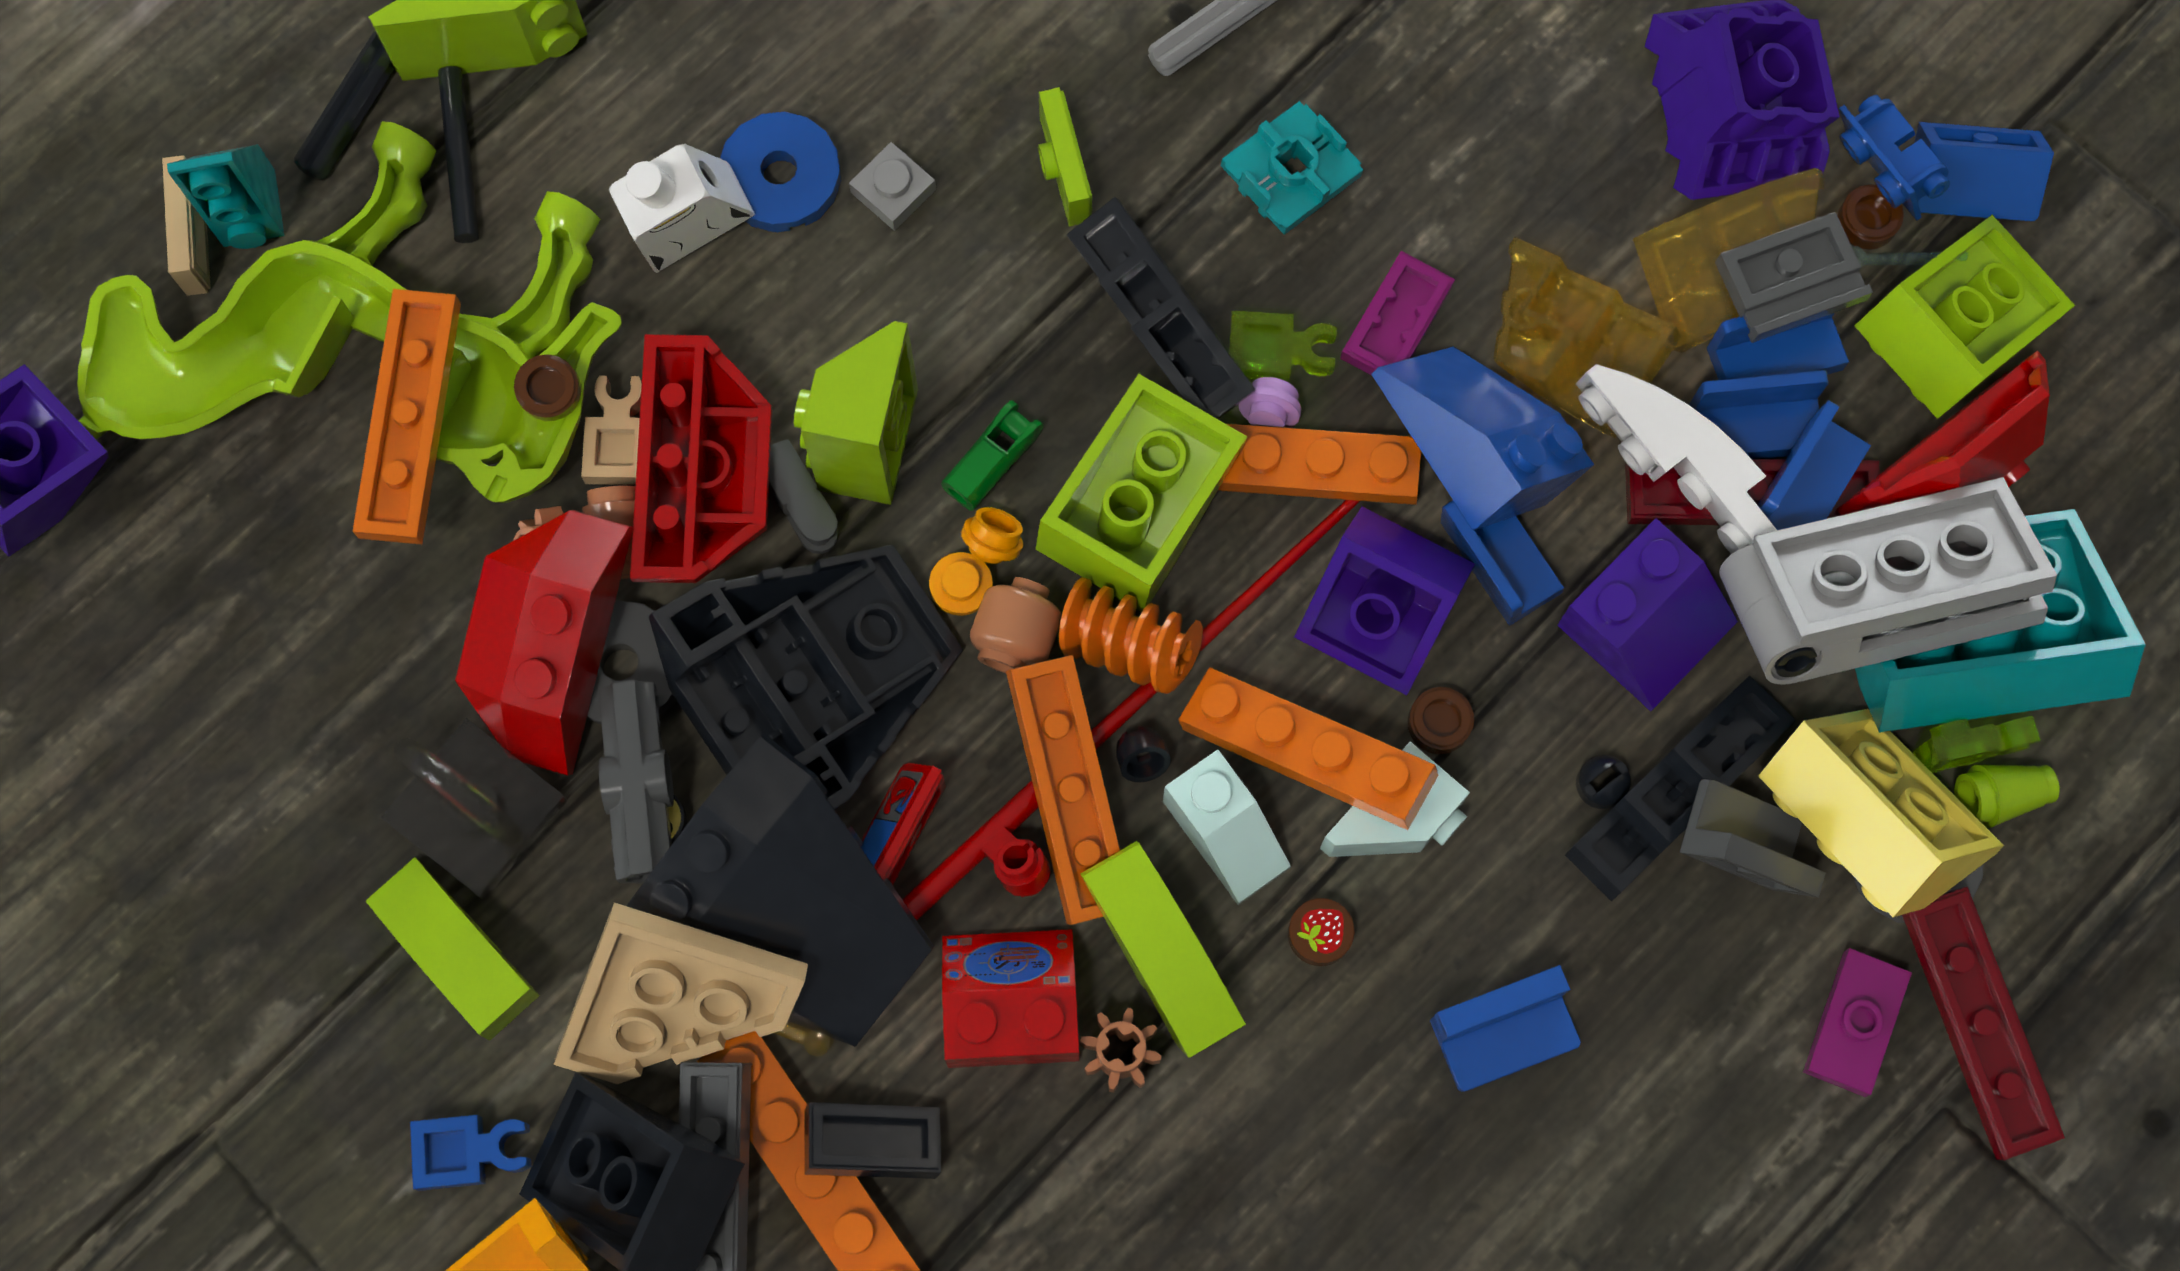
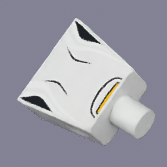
M687 144L676 145L649 162L642 161L634 164L626 176L612 183L609 188L610 194L633 240L656 273L755 215L730 164L725 160Z

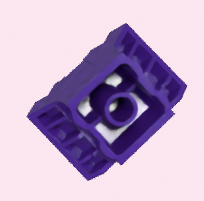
M1761 0L1653 14L1644 47L1659 56L1652 85L1658 88L1659 97L1661 96L1668 129L1666 131L1668 141L1665 151L1680 160L1673 188L1689 199L1695 200L1820 184L1830 153L1825 128L1840 118L1819 21L1806 18L1800 14L1799 8L1785 0Z

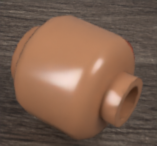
M1015 577L1011 586L996 585L987 589L970 631L971 643L980 651L977 658L981 663L1006 674V671L1048 661L1059 632L1062 614L1057 606L1047 600L1050 593L1047 587L1026 578Z

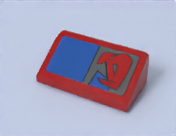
M914 763L903 764L862 838L864 844L861 846V849L883 880L888 878L892 885L895 884L946 788L942 770L934 766Z

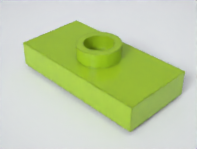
M1060 87L1039 92V115L1046 143L1038 144V153L1045 180L1056 178L1070 227L1079 225L1092 215V193L1064 91H1061Z

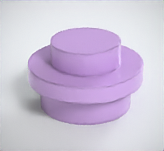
M1274 377L1255 379L1252 384L1256 391L1240 402L1238 406L1239 411L1248 420L1250 425L1282 428L1294 427L1299 422L1302 410L1298 402L1299 394L1296 388L1290 383Z

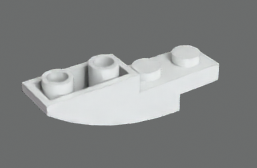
M1598 364L1589 369L1576 383L1582 392L1578 396L1582 407L1597 424L1602 426L1607 423L1622 443L1618 445V450L1629 467L1639 475H1643L1646 472L1653 482L1674 467L1681 476L1677 480L1681 492L1694 507L1699 510L1705 507L1721 526L1717 530L1718 537L1731 554L1753 544L1754 536L1777 531L1747 493L1749 489L1764 479L1766 475L1740 446L1717 425L1690 405L1657 386L1627 373Z

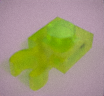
M1232 311L1229 352L1248 379L1274 377L1289 381L1291 365H1301L1306 372L1315 376H1328L1334 372L1335 358L1319 357L1312 351L1311 347L1317 343H1335L1337 328L1330 324L1319 323L1308 327L1304 332L1293 331L1294 314Z
M2033 716L2015 719L1996 726L1992 723L1975 728H1970L1968 720L1963 719L1930 729L1932 738L1914 750L1913 754L1932 773L1982 762L1988 757L2024 751L2030 748L2029 744L2037 743L2041 740Z

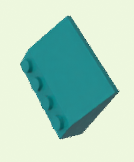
M2075 509L2025 516L2057 574L2053 592L2041 594L2048 606L2043 624L1855 668L1859 687L1879 733L2130 697L2146 644Z

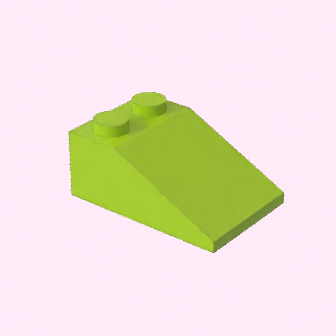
M396 0L368 17L402 81L438 77V70L446 66L459 67L462 69V73L466 74L538 65L549 57L555 58L565 55L577 45L579 39L588 35L576 0Z
M1991 215L1897 285L1854 326L1869 342L1872 350L1881 356L1906 383L1915 398L1923 403L1938 419L2075 305L2002 224Z
M1138 374L1040 520L1035 550L1079 576L1090 579L1093 584L1100 588L1104 585L1114 588L1115 597L1120 600L1126 594L1135 596L1137 599L1136 609L1142 612L1152 601L1180 557L1244 446L1247 436Z

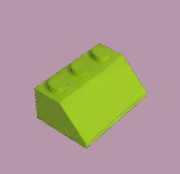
M893 321L815 370L811 390H800L794 413V427L801 429L800 448L807 450L806 468L813 470L819 491L889 505L892 504L918 392L908 323Z

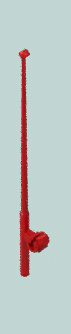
M1345 500L1203 629L1199 653L1360 501ZM1151 682L1139 686L1091 730L1096 750L1157 693ZM1032 780L902 899L916 920L922 917L985 857L994 864L995 874L1006 891L1012 895L1020 897L1032 896L1044 888L1050 876V864L1040 847H1037L1036 843L1031 840L1017 839L1012 834L1039 808Z

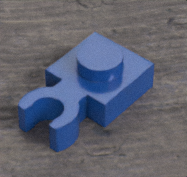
M479 1115L410 1121L414 1190L422 1191L486 1184L485 1164H494L496 1167L512 1173L523 1172L532 1167L530 1158H508L504 1151V1144L508 1137L513 1134L530 1132V1125L516 1119L502 1121L493 1127L490 1133L483 1134V1119Z

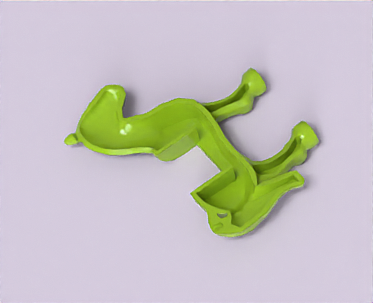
M382 121L372 145L379 164L378 179L372 196L363 209L342 228L318 241L302 240L267 250L237 279L217 312L177 342H174L162 327L151 288L137 276H119L99 285L89 301L85 331L81 343L82 351L78 366L77 387L83 417L78 421L95 439H98L109 430L121 436L136 439L163 438L185 434L218 420L244 403L268 392H276L298 398L310 393L325 378L352 329L384 342L393 289H406L382 271L373 267V264L378 255L402 231L421 220L428 205L422 192L420 179L430 170L436 149L426 139L412 130L393 122ZM546 192L534 218L542 234L537 269L521 298L507 312L494 318L459 314L436 460L456 465L465 473L474 488L485 498L496 503H508L531 495L550 483L564 465L580 422L585 384L593 357L602 344L613 336L622 325L621 317L614 310L593 302L585 306L570 322V302L576 289L582 286L591 274L593 258L589 254L586 245L591 240L600 219L590 208L576 199L559 192ZM538 355H554L564 359L575 370L581 383V396L576 408L566 417L556 421H543L532 417L522 408L515 396L514 381L518 370L526 361ZM499 462V464H497L496 466H488Z

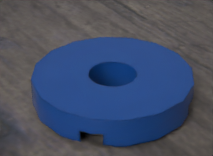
M789 112L761 114L741 124L725 142L720 159L730 164L755 213L753 217L745 222L752 227L774 233L790 231V227H796L803 223L807 226L820 219L834 203L841 183L838 152L827 132L808 117ZM776 161H787L797 168L795 176L784 184L770 183L764 179L763 174L765 169Z

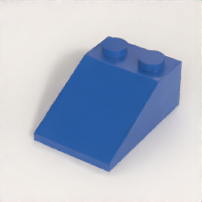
M1455 347L1378 367L1371 374L1473 531L1547 505L1594 466V463L1583 448L1579 434L1566 423L1558 411Z

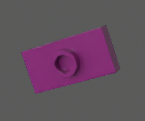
M1400 251L1342 350L1340 359L1371 375L1378 367L1412 358L1453 288L1455 279Z
M1851 948L1845 950L1803 1073L1860 1096H1870L1912 972Z

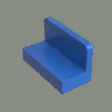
M1919 122L1915 142L1922 138L1942 164L1947 167L1949 172L1946 178L1950 181L1949 188L1941 196L1930 199L1925 195L1918 200L1921 213L1988 218L1993 215L1996 219L2035 221L2038 219L2054 156L2053 150L2040 131Z
M1835 313L1751 343L1748 336L1750 330L1744 317H1737L1722 322L1706 348L1718 380L1821 370L1827 371L1828 375L1844 370L1849 360L1832 319Z
M1827 371L1707 381L1701 384L1689 405L1717 425L1751 459L1787 457L1809 420L1819 410L1818 397L1829 384Z
M1830 400L1809 420L1758 503V507L1777 530L1827 519L1871 447L1867 442L1831 421L1840 406Z
M1453 500L1442 507V526L1463 558L1475 563L1472 570L1509 626L1563 593V585L1516 516L1473 531Z
M1560 965L1439 1011L1430 1019L1432 1028L1459 1091L1466 1092L1575 1050L1580 1046V1038L1562 998L1571 989Z

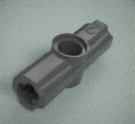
M628 680L613 682L609 686L598 689L605 757H600L599 783L606 815H610L611 844L616 880L619 883L643 884L672 845L668 807H673L674 790L667 750L662 748L657 687L654 682Z

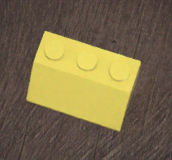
M1869 709L1804 720L1758 776L1773 791V799L1776 804L1787 814L1798 818L1816 836L1819 849L1829 859L1843 865L1862 885L1861 889L1867 900L1878 909L1888 912L1892 917L1926 908L1995 856L2004 846L1891 731L1879 733Z

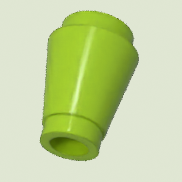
M1974 765L1969 769L1968 773L1957 777L1954 786V795L1986 828L1997 826L2040 808L2045 804L2054 803L2057 801L2060 792L2057 775L2048 765Z

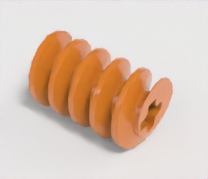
M1084 577L1077 580L1067 597L1060 620L1059 644L1062 653L1065 656L1073 655L1074 659L1083 657L1086 664L1100 668L1105 665L1109 673L1122 677L1128 674L1132 682L1140 685H1146L1151 682L1154 690L1157 692L1169 694L1184 681L1199 654L1203 632L1201 621L1195 620L1184 635L1181 633L1182 614L1173 611L1161 626L1158 625L1159 605L1149 603L1143 609L1140 616L1137 617L1135 616L1137 608L1135 596L1126 594L1121 599L1117 608H1113L1114 588L1104 585L1092 600L1090 599L1092 592L1091 580Z

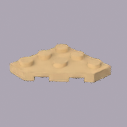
M614 903L558 1047L554 1065L611 1083L620 1084L641 1077L644 1067L671 1058L678 1065L681 1062H687L723 1050L726 1040L756 1031L759 1037H763L784 1030L805 983L808 964Z

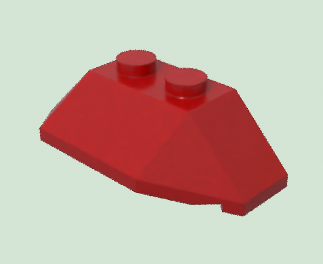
M645 334L630 571L632 582L697 583L767 530L772 406L743 373L721 352V349L708 335Z
M2036 351L2008 370L1836 509L1838 513L1845 515L2004 477L2008 487L2030 471V467L2024 460L2044 444L2050 397L2045 358L2039 351Z
M569 510L485 556L455 682L510 759L564 775H573L633 526L576 510Z

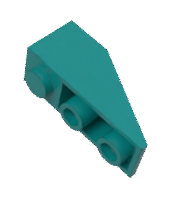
M258 144L198 155L167 164L169 175L223 247L255 248L263 245L266 239L285 236L275 169Z

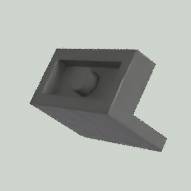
M1709 779L1700 781L1680 853L1773 891L1819 898L1826 872L1792 859L1802 825L1798 818L1787 814L1779 807L1718 781Z

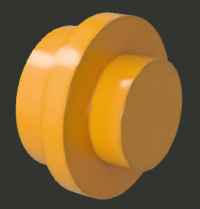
M983 507L978 509L974 517H970L965 521L961 530V537L969 546V551L976 558L987 563L998 564L1002 561L1014 560L1018 558L1023 548V540L1021 538L1023 527L1021 523L1011 514L997 508Z
M956 552L943 557L932 569L929 579L930 592L934 602L943 611L958 616L977 612L985 592L993 586L992 575L986 563L976 558L973 554L966 552Z

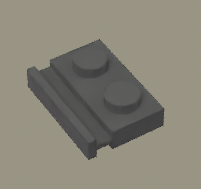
M1836 212L1720 253L1715 261L1739 317H1744L1750 330L1748 336L1751 343L1863 303L1873 293L1870 284L1865 285L1859 272L1861 265Z

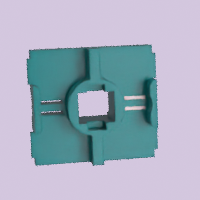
M1300 101L1272 122L1268 123L1265 120L1261 123L1258 132L1222 158L1220 165L1239 185L1238 191L1244 197L1248 195L1259 207L1258 212L1264 219L1268 217L1284 235L1359 179L1363 173V169L1360 166L1361 162L1346 148L1347 142L1321 114L1317 116L1307 104L1303 105ZM1291 158L1294 160L1298 158L1307 168L1300 173L1297 171L1291 175L1283 164Z

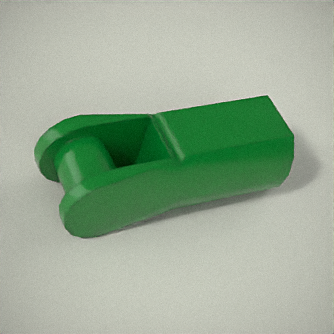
M1013 400L1003 406L976 443L941 482L947 494L970 511H973L1007 470L1033 445L1043 430L1044 424L1038 419L1030 422L1017 412L1019 405ZM1002 432L1015 441L1007 452L994 443Z

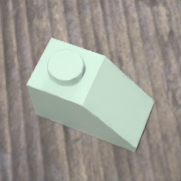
M1409 742L1402 751L1435 764L1439 775L1410 828L1406 830L1352 806L1325 836L1320 849L1329 857L1417 853L1421 852L1432 838L1443 846L1468 817L1459 808L1470 792L1412 742Z
M1218 749L1165 786L1163 803L1237 905L1290 869L1291 865L1257 801Z

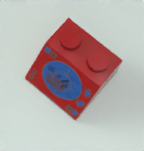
M1072 929L942 936L944 1056L948 1068L1079 1061Z

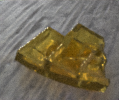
M1814 168L1758 185L1693 210L1633 238L1671 350L1683 353L1713 338L1722 322L1739 317L1715 261L1720 253L1816 219L1818 190L1824 189L1825 182L1822 170Z
M1514 237L1509 245L1508 253L1512 262L1508 290L1503 291L1500 310L1503 315V324L1497 332L1494 351L1495 362L1517 380L1557 407L1593 428L1616 438V434L1607 423L1601 426L1586 413L1579 401L1578 396L1582 392L1576 383L1589 369L1598 364L1627 373L1651 384L1682 337L1679 330L1672 323L1624 303L1617 290L1567 269L1561 257Z

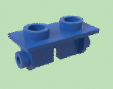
M1878 95L1870 96L1859 106L1858 111L1860 114L1856 117L1851 114L1845 105L1841 106L1839 110L1845 132L1840 134L1839 138L1849 155L1858 165L1868 161L1879 175L1874 178V181L1883 197L1893 208L1903 204L1916 221L1922 218L1918 200L1925 195L1930 199H1934L1947 191L1950 186V181L1946 178L1949 172L1947 167L1942 164L1922 138L1901 152L1898 147L1915 136V131L1890 99L1882 100Z

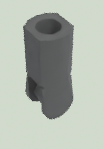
M789 439L771 445L769 491L783 514H787V519L802 545L814 554L829 552L835 546L838 536L835 513L817 489L816 483Z

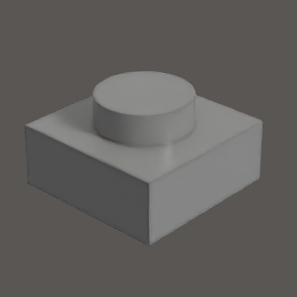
M892 142L849 182L851 194L894 231L936 191L935 179Z

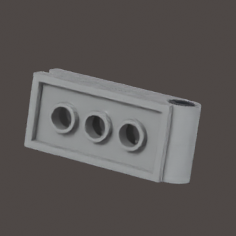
M2004 477L1754 536L1753 544L1732 553L1723 562L1719 571L1720 578L1766 679L1771 683L1780 685L1797 683L2043 624L2048 606L2041 594L2053 592L2057 578L2054 568Z

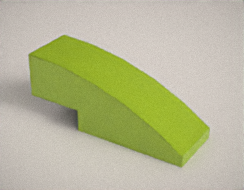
M1136 841L1080 874L1139 983L1147 990L1174 1042L1188 1058L1246 1025L1201 943L1140 843Z
M416 857L366 900V903L423 972L473 1029L485 1039L492 1040L540 996L501 953L502 951Z

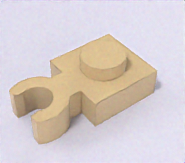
M599 375L594 389L595 396L604 414L603 417H585L581 477L585 484L636 485L640 418H634V415L640 411L642 382L639 376H631V390L623 399H613L610 397L611 384L607 376Z

